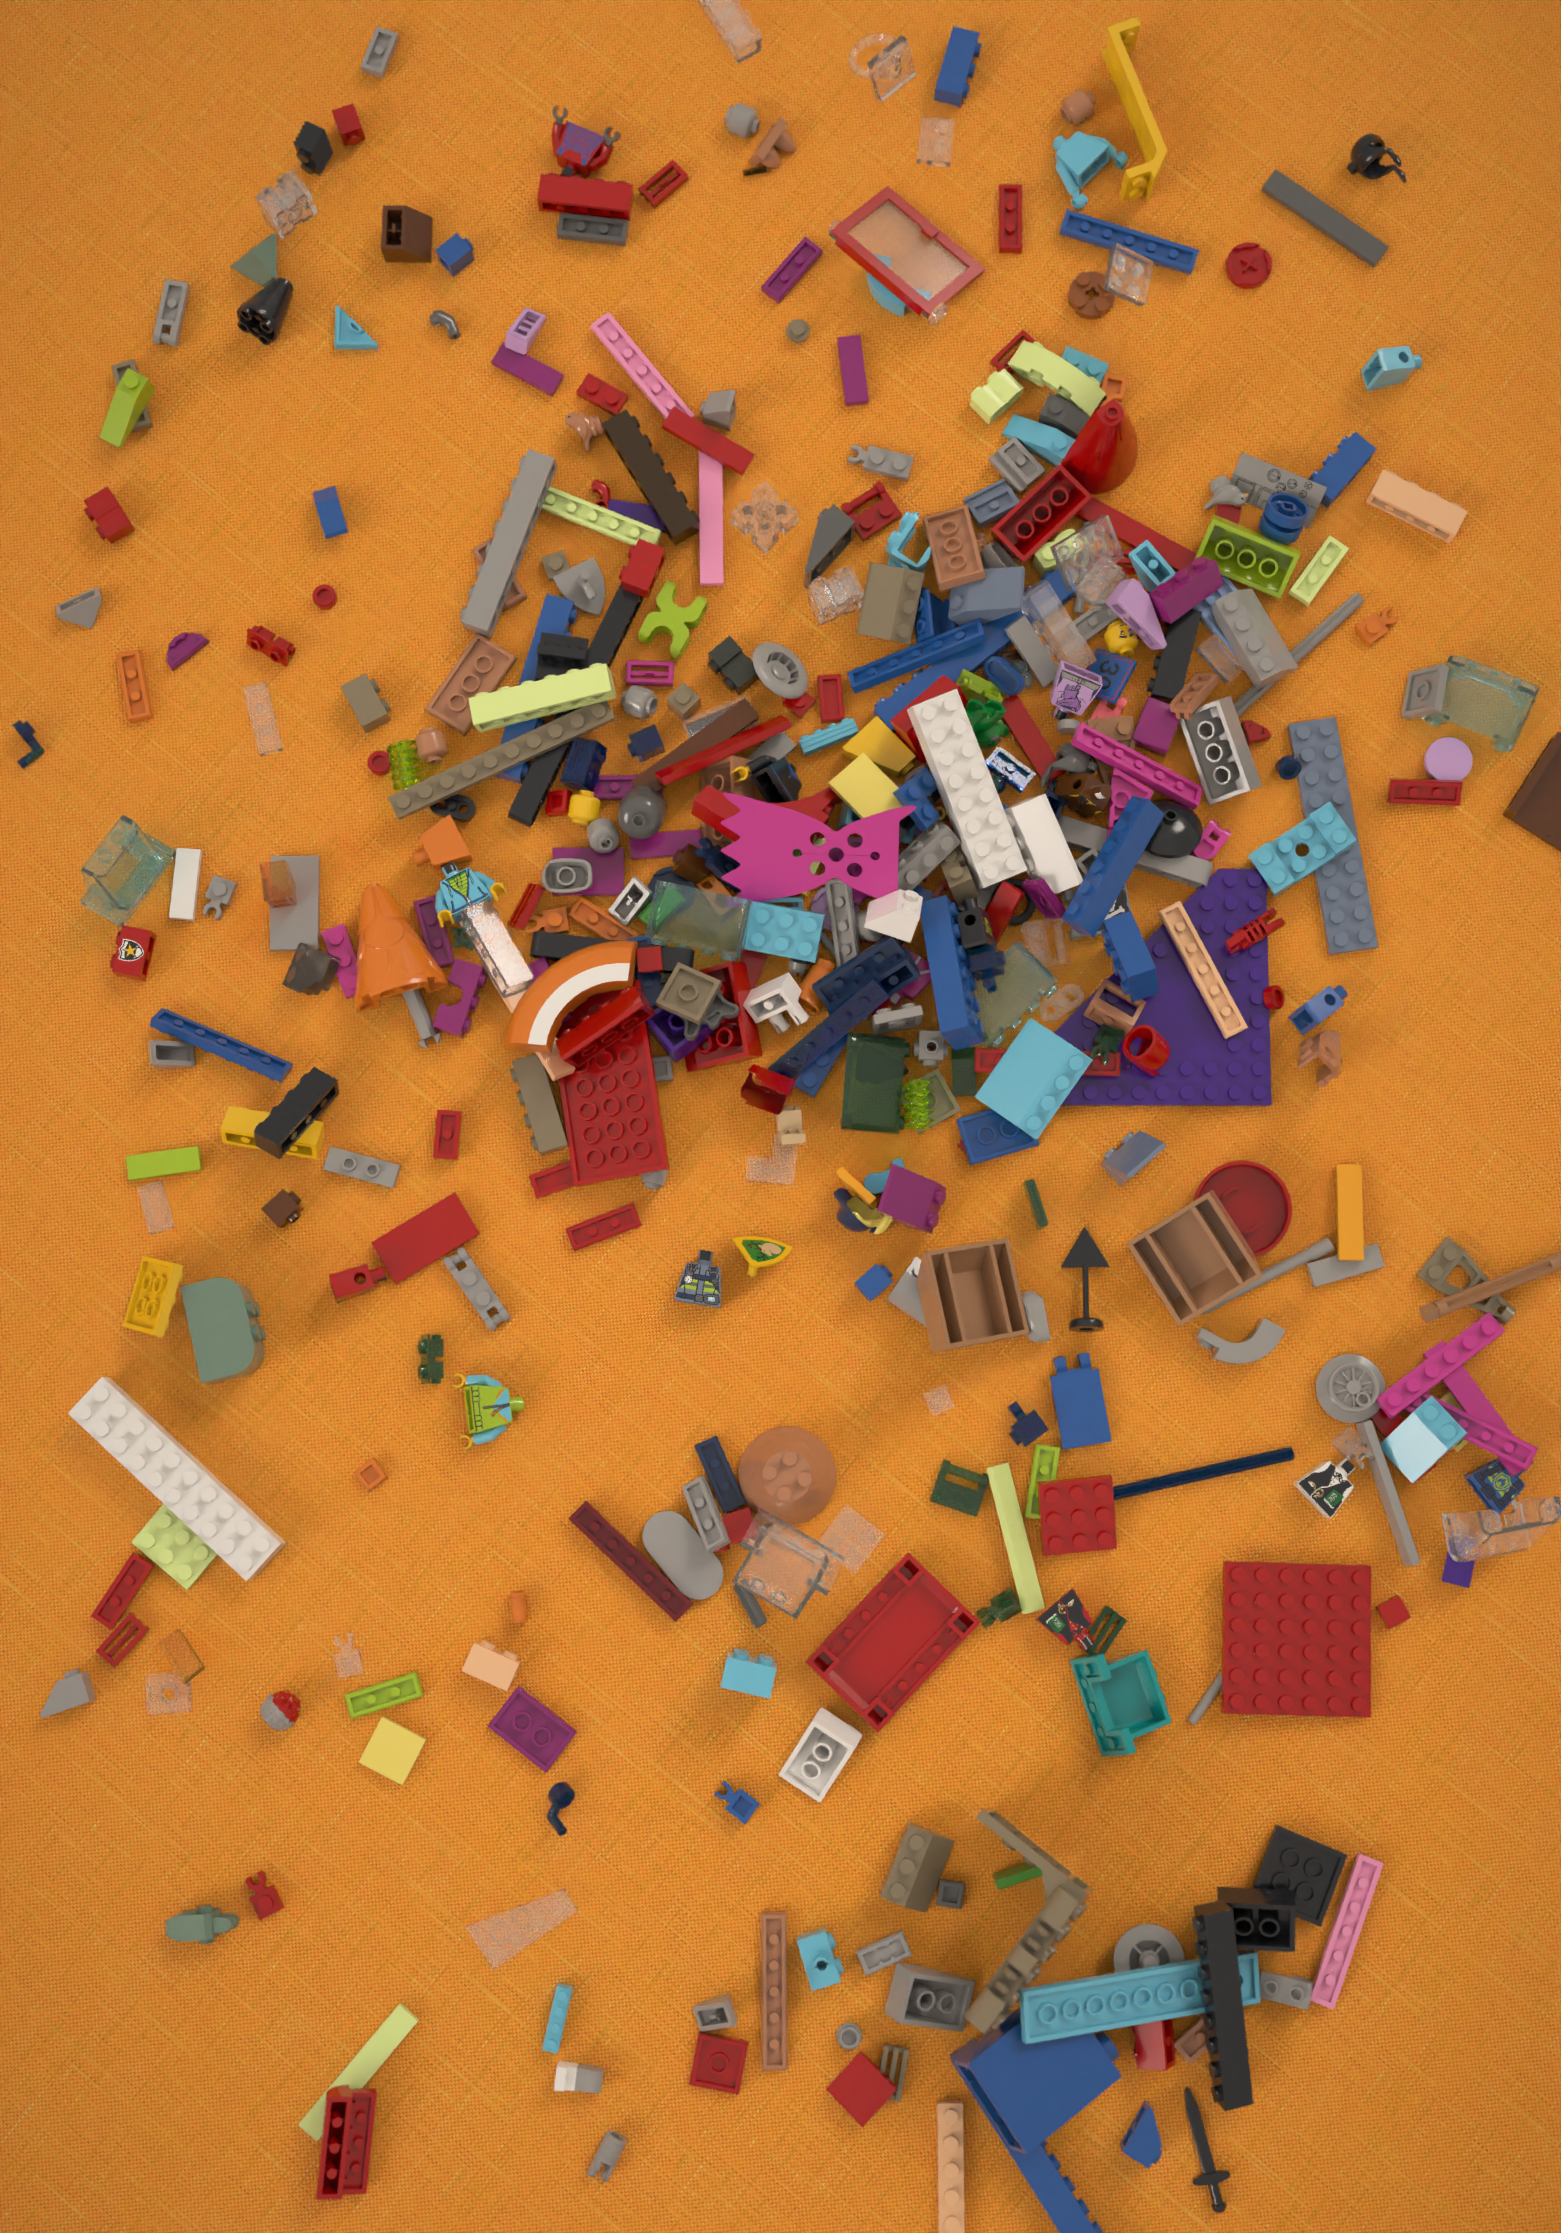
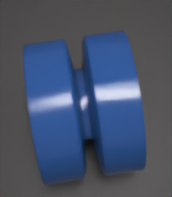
M1286 493L1273 494L1268 498L1258 523L1259 530L1273 541L1293 543L1299 539L1303 525L1309 515V508L1304 501L1296 496Z

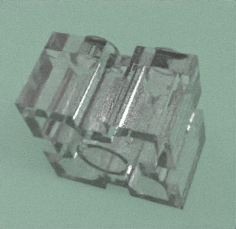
M293 170L282 174L277 179L278 184L273 188L271 186L263 188L255 197L259 207L262 209L261 212L264 219L281 240L294 231L298 223L301 221L304 223L318 213L309 189Z
M764 480L751 493V502L748 503L743 500L731 512L732 523L744 535L748 532L751 533L752 542L766 554L778 542V533L781 531L785 535L798 522V511L785 499L780 503L778 501V493Z
M852 567L848 569L840 568L833 573L834 577L829 579L819 577L808 585V602L819 626L835 620L837 616L847 615L861 609L864 592Z

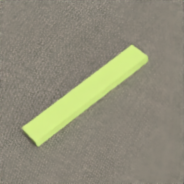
M549 487L541 509L631 546L636 545L639 538L657 545L662 535L661 530L553 487Z
M1009 1463L986 1468L1022 1613L1028 1614L1044 1609L1045 1606Z
M400 2003L326 2092L340 2085H349L350 2089H362L419 2019ZM326 2092L298 2124L316 2142L322 2137Z

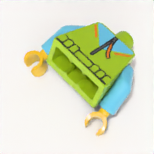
M457 1373L453 1376L462 1378V1383L460 1385H453V1387L464 1389L469 1434L462 1435L459 1439L467 1438L469 1445L462 1447L463 1450L473 1447L474 1444L479 1445L496 1439L506 1430L507 1423L512 1422V1412H519L524 1409L521 1396L510 1398L508 1387H502L499 1381L487 1375H468L466 1377Z

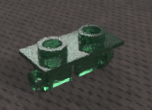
M430 1334L421 1335V1340L418 1341V1353L421 1354L418 1378L421 1379V1384H429L430 1379L431 1384H441V1379H444L443 1362H435V1357H443L444 1339H441L439 1334L431 1335V1339Z

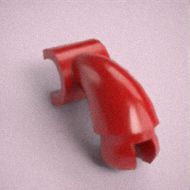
M594 480L591 490L601 496V499L597 500L595 504L608 509L609 499H611L610 489L605 482Z

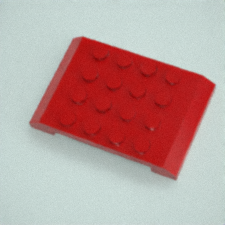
M907 1552L805 1662L869 1725L879 1732L895 1715L897 1710L981 1622Z

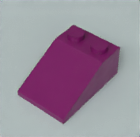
M892 1164L877 1211L907 1228L932 1234L933 1229L938 1224V1213L941 1205L945 1202L947 1188L933 1180Z

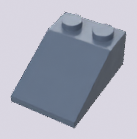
M1020 566L984 569L985 579L950 588L948 618L958 626L979 618L981 623L985 624L1023 610L1025 568Z
M1131 1131L1121 1140L1124 1144L1118 1150L1113 1147L1103 1156L1105 1161L1101 1166L1121 1186L1160 1153L1166 1145L1142 1131H1138L1135 1135Z

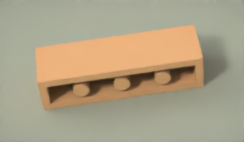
M1382 470L1366 500V503L1449 544L1457 534L1468 512L1461 505L1454 502L1450 503L1442 499L1439 494L1428 492L1420 488L1417 483L1407 482L1399 478L1396 473Z

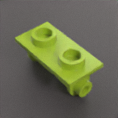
M965 669L962 670L956 684L960 686L965 697L979 700L983 704L989 699L998 701L1000 704L1002 703L1001 690L995 684Z

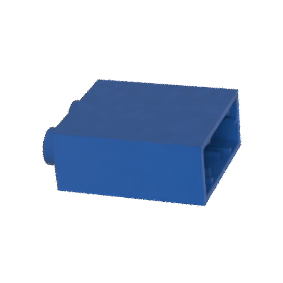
M1020 2007L1009 2015L1003 2024L1000 2023L996 2030L992 2029L953 2060L1010 2149L1024 2154H1029L1122 2077L1113 2064V2061L1119 2057V2052L1111 2039L1102 2031H1098L1095 2035L1092 2032L1025 2044L1022 2041Z

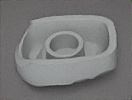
M996 541L988 543L980 552L984 569L1019 567L1011 555Z
M560 858L550 860L542 871V884L548 891L560 894L588 890L593 885L592 867L590 863L582 859Z
M1035 1291L1022 1293V1301L1030 1334H1027V1337L1032 1342L1042 1343L1051 1341L1043 1298Z

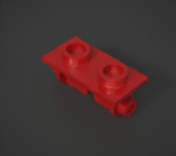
M255 625L252 630L247 629V645L253 650L270 657L274 662L286 667L288 666V655L293 656L296 652V648L293 647L291 642L286 641L280 636L273 642L275 634L261 625Z

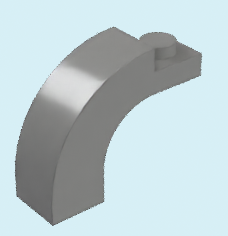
M1262 1318L1259 1319L1252 1334L1241 1343L1227 1342L1204 1328L1198 1329L1194 1338L1199 1340L1198 1345L1209 1351L1212 1348L1215 1349L1211 1356L1212 1359L1226 1364H1244L1256 1361L1270 1353L1279 1343L1286 1330Z

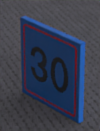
M1097 648L1086 670L1102 676L1103 686L1095 697L1116 704L1137 662Z

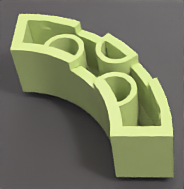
M1023 341L1008 363L1020 378L1031 381L1041 387L1045 384L1048 388L1057 391L1055 396L1072 403L1090 417L1106 394L1099 387L1101 384L1098 380L1088 377L1063 358L1046 350L1042 344L1036 341L1033 344Z

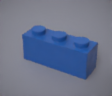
M953 26L935 87L934 101L961 107L963 98L967 99L970 85L967 84L968 78H973L976 64L973 63L974 57L979 58L982 43H978V32Z
M1354 432L1350 438L1345 436L1338 444L1337 448L1339 450L1336 454L1330 453L1322 463L1324 465L1323 469L1320 472L1315 470L1308 479L1327 487L1320 502L1327 509L1367 464L1377 449L1357 432Z

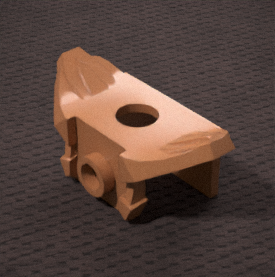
M1336 1030L1320 1032L1312 1039L1310 1037L1305 1039L1299 1045L1297 1064L1299 1069L1316 1057L1325 1063L1317 1071L1316 1084L1320 1087L1326 1086L1329 1080L1338 1078L1342 1073L1340 1070V1063L1343 1062L1340 1034Z

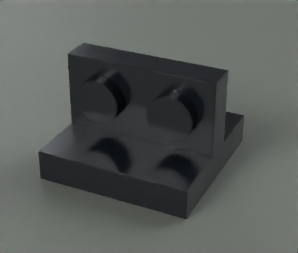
M541 632V640L537 650L538 661L535 681L542 680L548 675L558 676L566 674L571 669H585L589 639Z

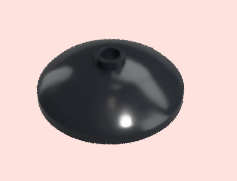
M1166 799L1151 801L1165 815L1147 844L1145 851L1162 858H1180L1192 853L1200 844L1203 834L1201 821L1195 812L1176 801Z

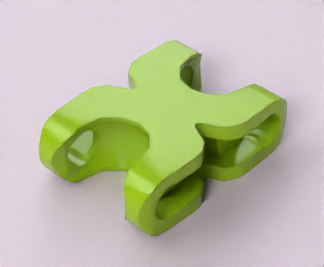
M666 581L656 598L658 612H651L646 616L638 633V641L648 644L656 634L667 633L673 637L670 646V656L679 660L690 643L689 629H694L701 623L708 607V599L699 596L696 597L690 606L685 608L678 607L673 602L677 593L676 584Z

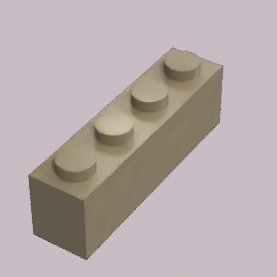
M537 1054L512 1061L514 1068H511L510 1072L514 1083L518 1082L521 1091H517L520 1105L525 1104L527 1109L524 1119L527 1128L532 1127L534 1136L530 1138L534 1151L539 1150V1153L543 1156L569 1148L548 1074Z

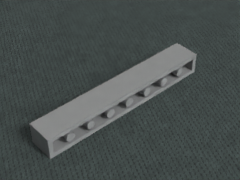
M528 449L526 456H522L519 463L520 472L518 477H514L511 483V495L509 499L504 501L502 512L504 513L501 520H498L495 524V536L493 541L489 542L486 547V559L484 564L481 563L478 568L476 585H472L470 588L469 603L461 611L460 620H462L461 623L465 629L490 638L492 637L558 466L555 458Z

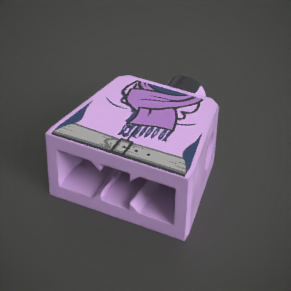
M1060 660L1050 693V703L1057 706L1053 716L1058 720L1067 719L1070 712L1077 715L1083 714L1102 688V676Z

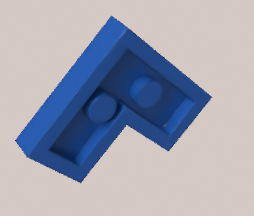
M927 767L920 770L893 792L903 807H917L909 816L921 832L941 817L927 799V796L937 789L935 779Z

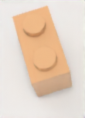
M483 1639L481 1643L476 1641L472 1646L462 1671L508 1691L522 1661L518 1660V1655L511 1651L504 1650L502 1653L494 1649L496 1645Z

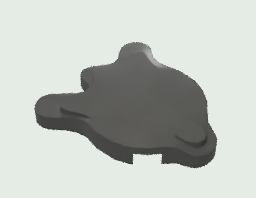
M719 989L700 1025L680 1017L685 1022L684 1036L686 1040L694 1041L697 1039L702 1025H707L710 1029L715 1030L722 1019L737 1017L739 1015V1008L736 1004L725 1000Z

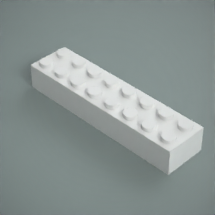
M954 689L907 709L954 832L961 841L959 845L976 888H985L1027 871L958 690Z

